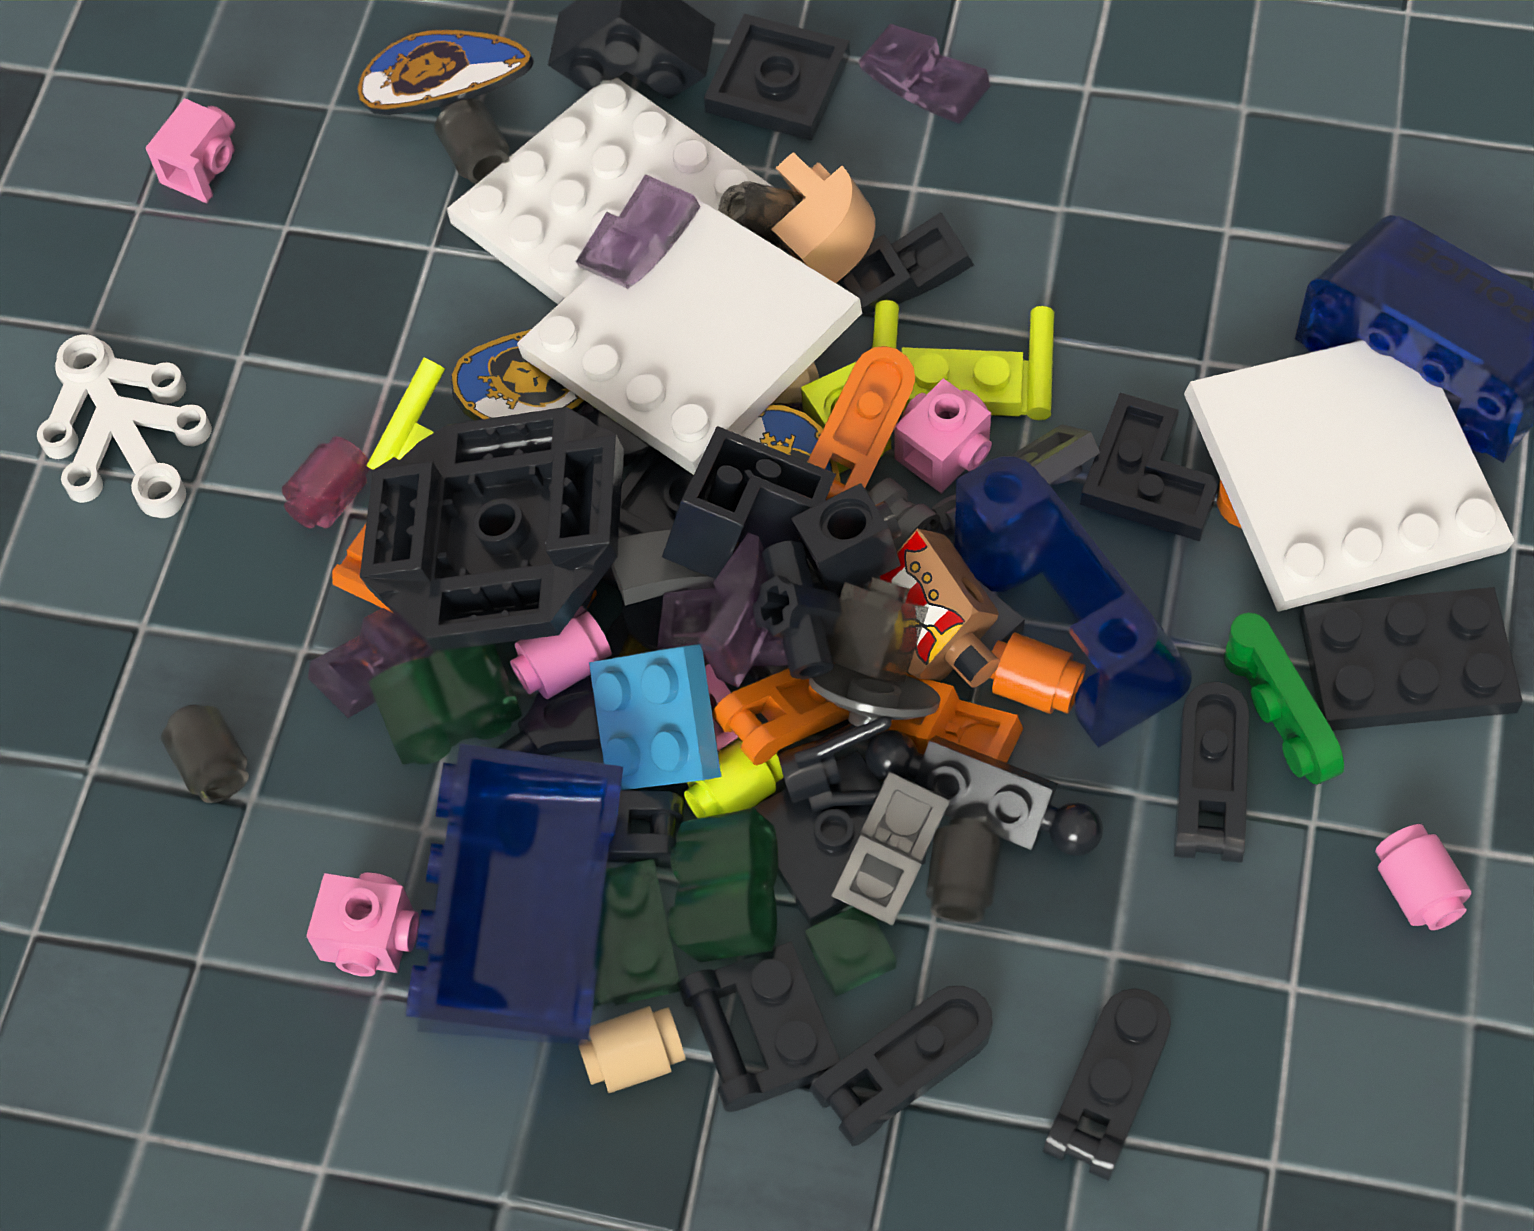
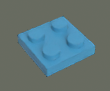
M702 644L589 662L608 790H628L721 777Z

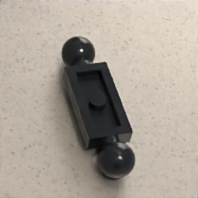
M885 730L878 733L867 746L866 763L874 776L884 781L888 771H891L904 778L910 777L915 779L916 784L950 800L944 813L945 816L1030 850L1037 844L1042 830L1050 833L1052 842L1060 851L1072 856L1085 855L1094 850L1100 843L1103 835V825L1099 814L1092 807L1079 802L1068 803L1060 808L1051 805L1058 786L1056 782L936 735L929 740L925 754L918 752L916 744L911 737L898 730Z

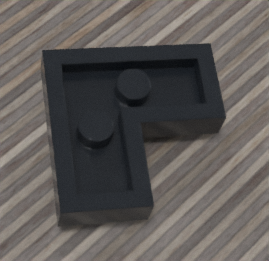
M1120 393L1098 448L1100 454L1095 456L1082 489L1080 505L1200 541L1216 499L1221 479L1217 476L1163 461L1177 424L1178 409Z

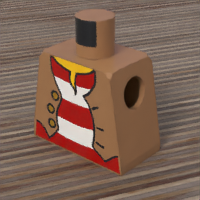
M917 528L897 551L901 566L873 579L839 620L847 628L919 679L941 681L954 669L970 687H977L992 676L1000 662L980 640L997 621L999 616L998 610L950 540L944 534Z

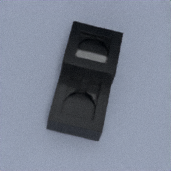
M940 212L892 244L885 234L871 242L868 251L861 261L842 280L850 293L860 298L862 313L865 315L875 312V306L880 301L890 300L900 304L930 291L974 266V263L946 218Z

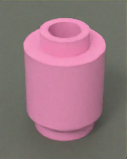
M586 611L572 618L558 636L516 642L515 648L518 657L511 660L510 663L519 682L529 695L538 690L545 699H549L591 675L589 662L604 660L611 656L612 653L598 623Z
M1415 824L1393 833L1377 846L1375 852L1381 860L1378 870L1412 926L1427 924L1430 930H1438L1452 924L1465 914L1466 908L1463 903L1468 900L1472 891L1437 835H1429L1422 824Z

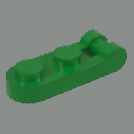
M1248 612L1237 616L1232 622L1229 632V641L1224 653L1225 666L1231 673L1248 679L1252 686L1251 698L1254 707L1265 723L1273 722L1282 737L1284 757L1291 771L1298 778L1305 776L1315 785L1341 775L1344 772V759L1338 740L1269 623L1256 613Z

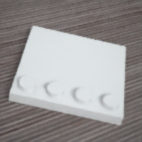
M681 189L532 328L517 345L523 359L694 475L717 426L740 435L862 314L859 297L684 189Z
M1414 328L1190 381L1184 393L1278 612L1504 553L1515 541Z

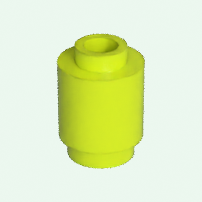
M738 738L718 751L721 777L687 782L689 789L684 792L687 804L703 823L708 824L713 821L720 827H727L747 810L756 806L776 791V783L784 778L777 754L763 764L754 765L741 751L743 742Z

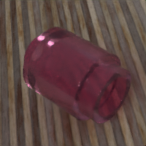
M334 436L327 444H318L282 487L283 496L287 500L284 504L285 510L295 521L307 528L312 529L315 525L324 528L331 527L366 485L367 478L365 475L371 469L366 466L369 462L368 458L354 444L341 437Z

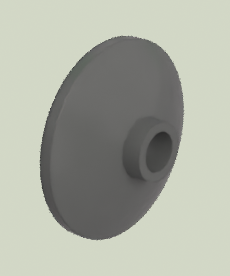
M833 663L834 667L831 671L822 676L809 679L810 686L829 702L850 711L848 721L855 726L867 724L883 716L889 717L891 720H906L935 713L940 704L939 694L929 685L905 674L874 666Z

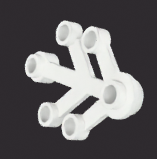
M77 335L68 339L59 348L55 364L56 374L64 385L49 419L44 421L38 428L37 439L47 456L54 459L70 456L77 449L79 442L72 425L87 394H89L96 409L73 463L69 464L61 475V482L69 497L76 502H89L101 493L103 481L98 470L113 436L135 473L131 489L141 510L149 516L168 518L175 515L185 501V486L179 473L173 466L156 462L135 425L174 432L178 441L186 446L200 445L209 438L212 427L205 411L200 406L185 405L175 407L164 405L176 402L186 391V383L180 369L175 364L168 362L151 365L115 358L111 347L107 343L91 335ZM174 379L169 386L158 387L159 383L163 380ZM110 382L147 387L152 397L159 403L118 396ZM191 421L200 422L198 426H196L193 429H183V427ZM66 434L62 440L50 443V440L55 435ZM86 476L91 477L86 484L74 486L78 479ZM170 492L163 498L155 499L160 493Z

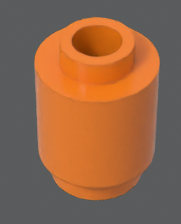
M1016 632L1012 634L1008 643L1000 640L996 642L992 653L1000 662L998 668L990 677L994 679L992 693L1048 714H1052L1054 709L1067 714L1070 713L1079 694L1086 672V665L1074 661L1073 653Z

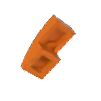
M896 671L932 687L940 696V704L935 713L906 720H891L892 725L887 730H898L907 734L914 741L918 752L921 754H925L929 740L936 735L1002 762H1008L1023 731L1018 715L960 700L952 685L928 679H919L913 675Z

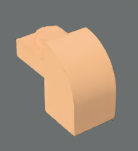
M791 153L776 169L800 203L772 227L771 230L792 257L834 283H837L861 261L870 247L875 233L873 210L843 166L839 167L831 175L820 163L817 162L810 168L795 153Z

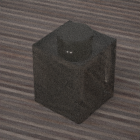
M872 576L870 586L845 582L839 599L842 614L836 621L834 635L827 639L833 663L876 679L905 682L929 607L907 600L910 588L887 579Z

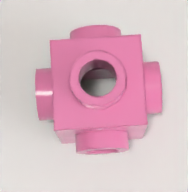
M943 378L927 395L920 393L915 396L904 410L902 419L894 428L895 460L942 493L965 469L969 472L975 470L987 457L992 446L990 441L991 412L988 411L984 402L977 395L968 390L960 391Z
M324 873L306 937L319 960L333 962L344 972L358 976H373L376 970L398 973L403 951L411 952L416 943L419 929V914L413 910L403 886L388 876L377 873H363L357 879Z

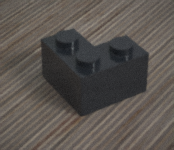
M576 0L559 12L548 66L588 92L592 88L599 86L602 80L612 81L628 71L670 100L706 77L715 23L682 0Z
M717 426L681 500L662 558L722 582L739 543L763 552L767 547L783 541L799 542L791 518L826 501L836 473Z

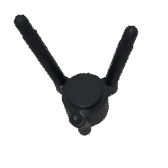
M883 716L860 726H855L851 723L816 741L778 752L779 762L792 802L809 798L813 812L833 806L873 805L880 789L831 791V784L842 781L834 753L887 730L892 725L891 719Z

